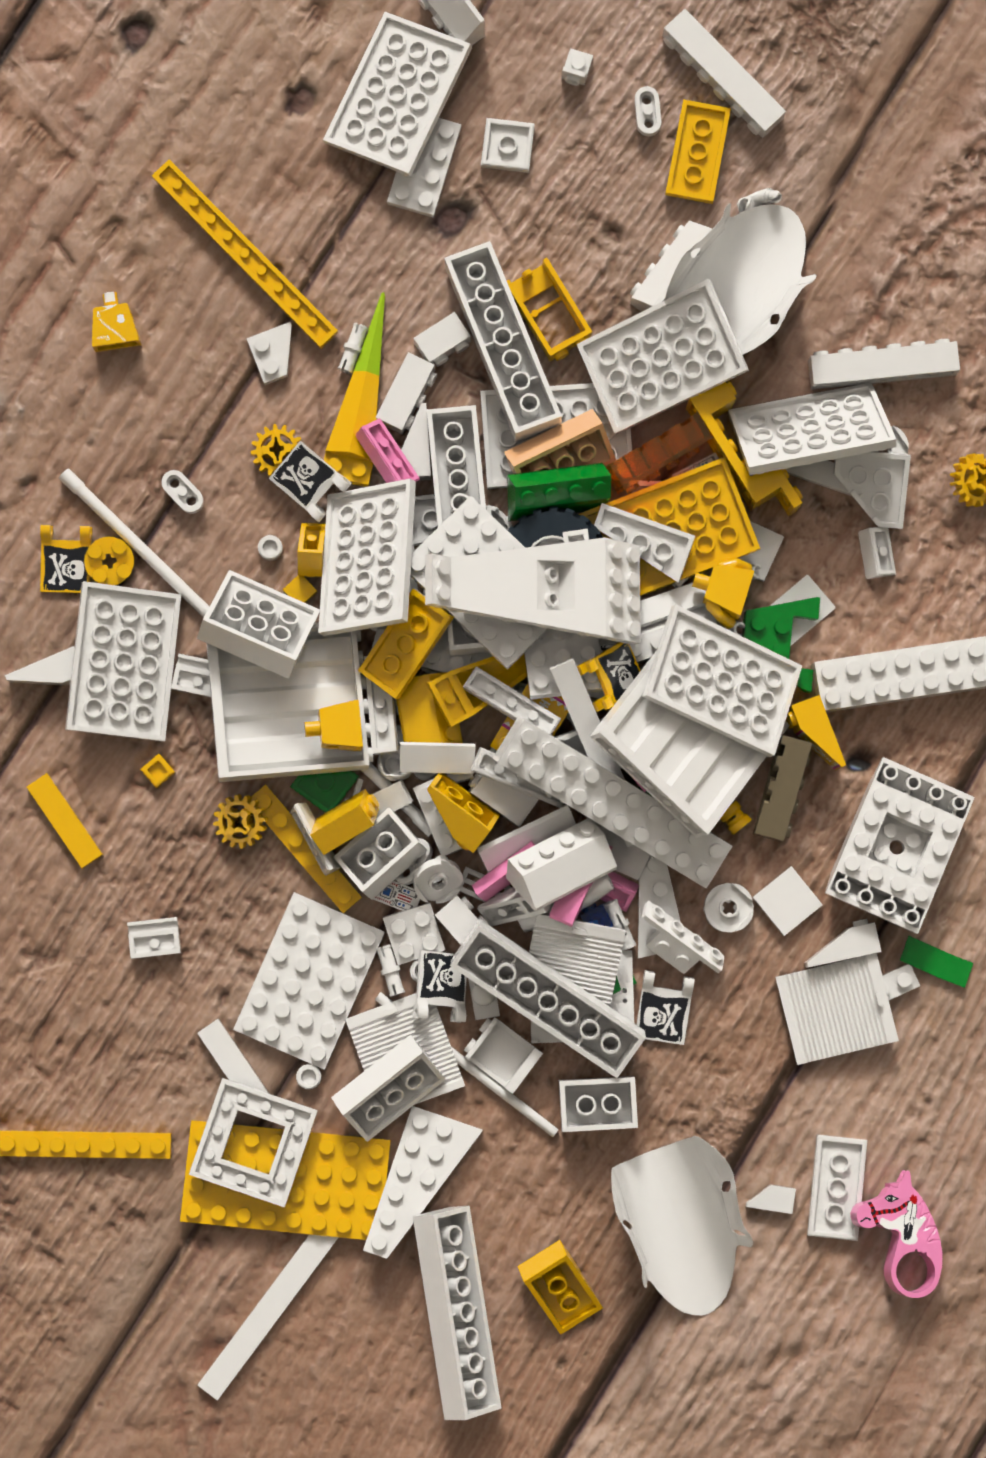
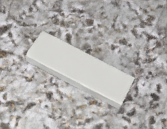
M400 742V772L474 774L470 769L475 760V744Z
M295 804L291 809V814L323 874L328 875L340 869L341 866L333 858L335 856L334 852L330 851L323 855L310 836L316 819L308 804Z

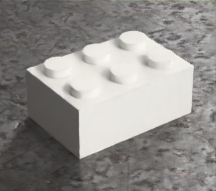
M388 808L376 818L374 826L357 835L333 858L358 888L372 900L420 858L427 849L392 809Z
M634 1076L559 1080L562 1132L638 1128Z

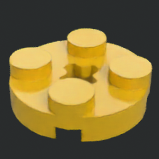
M102 537L95 540L88 547L84 556V566L87 574L95 582L118 585L130 576L134 566V556L130 547L123 540L115 537ZM106 554H110L111 558H116V563L112 565L113 568H108L107 565L102 564V560L106 559Z

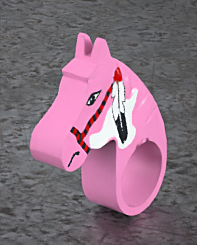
M902 1170L897 1181L885 1183V1187L877 1197L855 1204L850 1212L852 1223L858 1227L873 1228L877 1226L891 1230L892 1237L884 1264L885 1280L895 1293L911 1298H921L930 1294L939 1282L942 1270V1247L932 1215L922 1197L912 1187L910 1172ZM917 1250L927 1265V1277L918 1289L907 1291L898 1282L896 1269L898 1262L904 1255Z

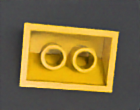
M447 672L414 677L400 699H396L404 742L463 743L460 724L449 727L427 685L428 682Z

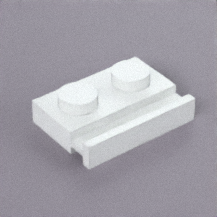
M178 654L171 689L211 697L208 660Z
M178 917L127 923L131 959L181 953Z

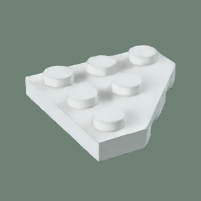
M868 452L836 459L833 473L878 527L903 529L911 455Z

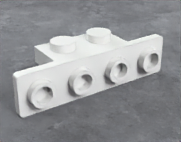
M650 901L644 904L642 918L658 929L647 939V948L683 974L699 960L717 973L722 971L724 955L717 948H713L702 940L699 935L688 930L680 921L673 919L665 913L661 907L654 905Z

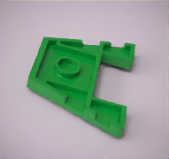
M820 597L746 610L744 612L743 623L745 628L742 629V637L789 659L793 618L818 620ZM801 668L796 687L805 693L812 692L814 670Z

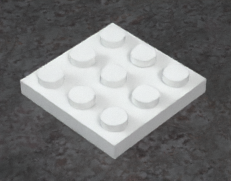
M548 629L524 653L530 700L561 696L550 667L571 658L574 659L577 666L600 654L598 638ZM595 671L580 675L588 693L603 692Z

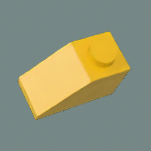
M301 523L297 551L298 576L322 577L326 524Z

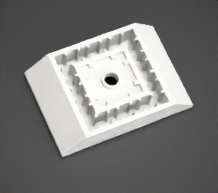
M882 757L868 783L833 866L825 894L918 934L975 797ZM892 841H898L902 845V852L896 855L890 851L889 846Z

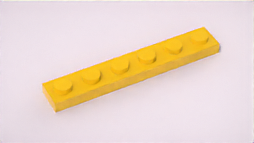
M266 784L251 796L250 802L259 800L258 809L265 808V811L261 813L262 817H268L265 823L343 914L362 898L339 870L328 875L323 874L292 814Z

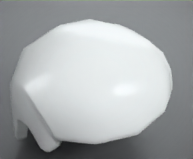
M400 745L398 746L399 752L381 754L377 759L379 772L389 781L405 780L412 774L400 772Z

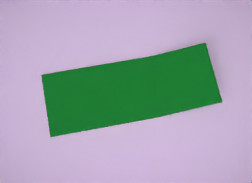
M908 936L900 961L964 988L973 963L951 955L911 936Z

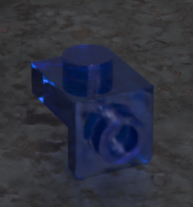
M594 903L583 909V914L579 915L583 922L613 927V923L603 904L597 906Z

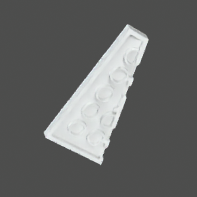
M415 1106L411 1107L363 1249L364 1252L385 1259L390 1256L413 1225V1216L422 1213L481 1134L482 1129Z

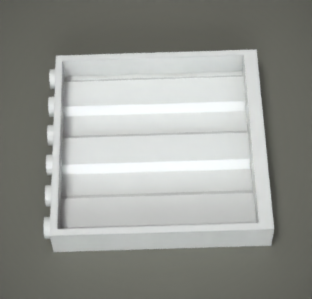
M316 622L289 679L206 643L219 782L368 770L369 762H373L372 747L368 748L367 738H371L370 723H365L364 714H368V701L363 699L362 690L366 689L365 676L360 675L358 671L363 663V652L358 651L357 642L361 641L360 630L323 636L318 633L319 622ZM359 700L363 741L361 751L321 748L320 736L305 737L304 722L318 721L319 709Z
M655 652L589 737L696 838H699L711 832L767 756L643 698L642 695L656 655ZM785 721V724H784V727H783L781 736L784 734V732H785V731L787 730V728L790 726L786 721Z

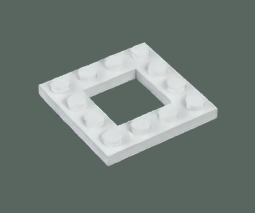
M222 1078L189 1175L285 1207L318 1110ZM238 1111L285 1126L269 1174L222 1158Z

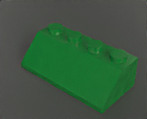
M603 463L507 475L508 521H518L523 515H531L533 510L541 508L542 512L549 511V507H558L564 510L568 508L578 513L598 507L602 503L606 504L611 498V474Z

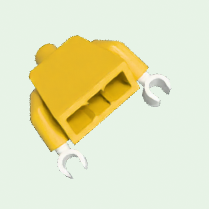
M738 558L714 565L711 576L696 572L692 587L706 591L703 603L706 604V609L717 622L738 634L736 631L737 627L745 628L744 623L736 622V620H739L751 580L760 578V576L755 574L754 570L761 569L760 564L751 565Z

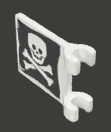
M302 441L295 446L269 477L273 483L301 505L318 522L326 515V511L316 503L332 484H335L343 492L352 484Z
M420 950L416 1002L413 1008L414 1019H428V1005L453 1007L450 1022H466L465 994L467 977L450 966L451 959L455 954Z
M644 970L636 1025L645 1030V1039L684 1045L694 988V977L684 976L682 990L654 987V971Z

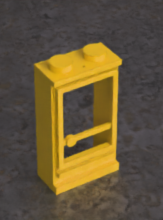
M547 257L543 259L541 266L532 271L531 269L525 270L522 273V277L511 283L510 280H507L518 310L548 357L549 362L554 359L559 361L569 354V350L577 347L578 343L592 336V330ZM553 286L559 297L538 310H532L530 314L524 303ZM562 300L580 332L551 348L532 317L536 318L539 313Z

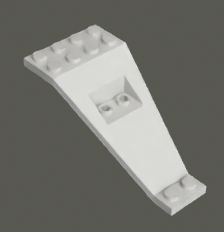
M598 538L458 557L428 554L425 555V605L632 645L640 644V546L609 538Z

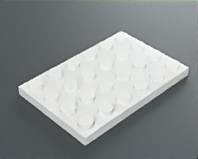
M384 12L323 139L325 144L411 177L472 50L471 44Z
M709 279L577 344L615 434H619L749 371Z
M872 382L728 410L729 420L749 475L763 474L769 471L810 465L816 462L836 460L842 457L897 447L896 437Z
M594 384L550 386L562 415V423L593 409L603 423L616 458L615 462L605 466L611 474V481L634 479L631 428L619 434L614 433ZM495 390L480 391L487 489L507 488V475L513 473L504 452L540 434L515 442Z
M411 478L327 495L319 634L327 636L408 622L416 482Z
M470 496L412 553L410 576L425 590V555L433 553L447 557H458L525 547ZM445 609L507 670L549 629Z
M82 582L65 730L165 741L181 594Z
M675 604L671 606L642 697L768 757L775 756L802 665Z
M294 892L233 1030L325 1070L346 1023L345 1019L350 1014L375 957L376 949L379 947L385 932Z

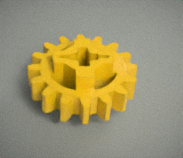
M273 424V430L271 431L264 427L265 434L262 435L257 432L256 435L259 441H252L251 443L256 448V450L251 451V455L257 457L253 461L254 464H261L259 468L261 473L268 470L269 477L295 446L302 441L301 437L294 438L296 434L294 429L288 433L286 425H283L282 429L279 430L277 425ZM281 436L289 439L292 444L284 443L281 439ZM272 439L266 446H263L266 440ZM276 442H278L281 450H283L280 451L279 461L274 454L277 447ZM263 458L272 460L274 466L267 464Z
M967 454L965 457L959 458L960 463L953 464L956 472L950 473V476L954 478L950 486H955L956 488L953 495H960L958 502H966L967 507L983 506L986 504V458L984 459V454Z
M241 794L235 795L234 799L231 796L225 798L226 804L223 802L218 804L221 811L214 812V816L218 817V821L213 822V825L219 826L216 835L223 834L224 837L221 842L225 843L230 840V847L232 848L236 847L238 843L240 849L245 848L246 844L249 846L254 845V839L260 840L263 838L259 832L267 830V827L262 825V822L268 820V817H262L261 815L265 808L258 809L259 800L250 802V795H246L243 800ZM242 805L245 806V808L242 810H238L237 808H233V806ZM238 817H242V818H243L242 821H241V823H242L243 825H241V826L238 825V823H239V821H240V820L238 819ZM242 832L244 835L247 834L248 836L237 837L236 834Z

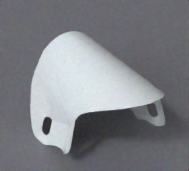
M729 203L724 210L721 220L715 227L683 255L673 273L666 292L665 300L709 279L742 355L766 342L779 330L789 308L800 291L816 279L815 274L806 277L801 276L806 248L805 231L795 212L784 206L774 204L761 205L731 217V204ZM696 248H700L701 253L697 257H691V252ZM773 314H779L780 316L777 324H771V316Z
M693 1136L649 1151L612 1167L611 1182L615 1210L618 1219L632 1241L641 1263L644 1287L647 1288V1282L650 1281L671 1305L683 1313L702 1316L715 1311L729 1291L734 1272L737 1246H753L752 1237L742 1222L734 1174L726 1159L705 1140L698 1136ZM724 1181H730L731 1183L729 1192L721 1190ZM624 1220L629 1222L630 1229L623 1224ZM734 1230H738L745 1235H739Z

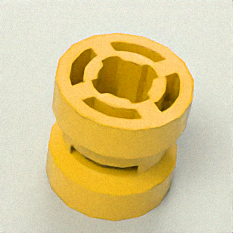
M737 800L729 806L720 818L722 822L728 824V830L732 835L752 820L748 814L742 812L741 805Z

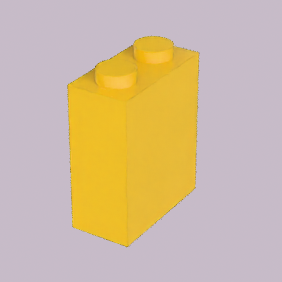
M364 789L316 818L310 836L323 855L374 826L379 811V803L373 794L369 795L367 790Z

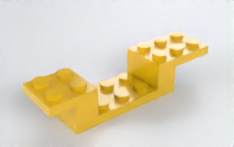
M724 382L690 398L686 410L712 451L716 452L719 459L726 458L738 492L750 511L776 496L788 516L795 513L801 506V499L803 497L796 486L792 487L788 481L789 474L787 470L780 469L750 476L744 459L741 461L736 454L738 449L732 439L727 440L723 433L725 429L718 417L732 409L735 403V395L737 393L730 382Z

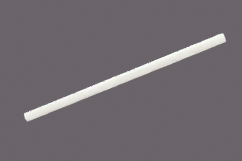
M381 992L375 998V1001L381 1005L393 1002ZM451 1047L459 1066L551 1137H554L559 1129Z

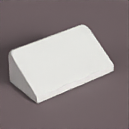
M873 527L859 531L858 535L866 579L896 575L889 529Z

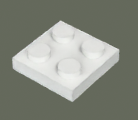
M430 902L383 917L398 965L419 959L420 950L445 951Z

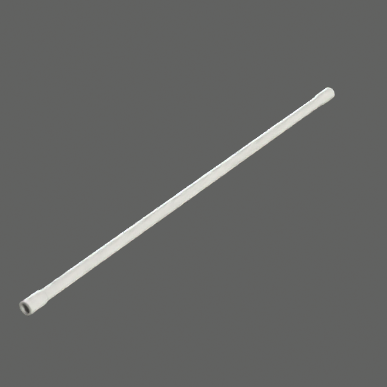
M70 469L65 470L60 475L59 480L74 494L78 495L204 618L210 606L85 486L82 480ZM369 762L368 770H361L380 789L392 784L381 775L371 762ZM413 803L400 808L427 837L432 834L423 811L419 810Z

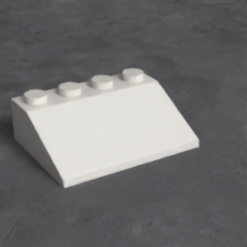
M229 570L202 620L197 639L289 679L320 613V609Z

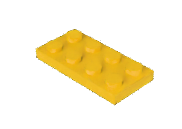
M683 99L665 195L713 204L731 108Z
M412 589L409 593L408 622L388 625L358 671L394 699L399 700L454 617L442 608L425 605V595L416 589Z

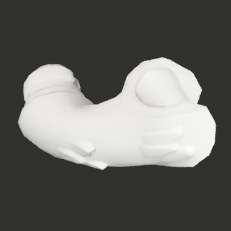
M772 188L757 191L739 199L737 203L738 211L741 213L761 205L778 203L781 201L782 195L779 191H774Z

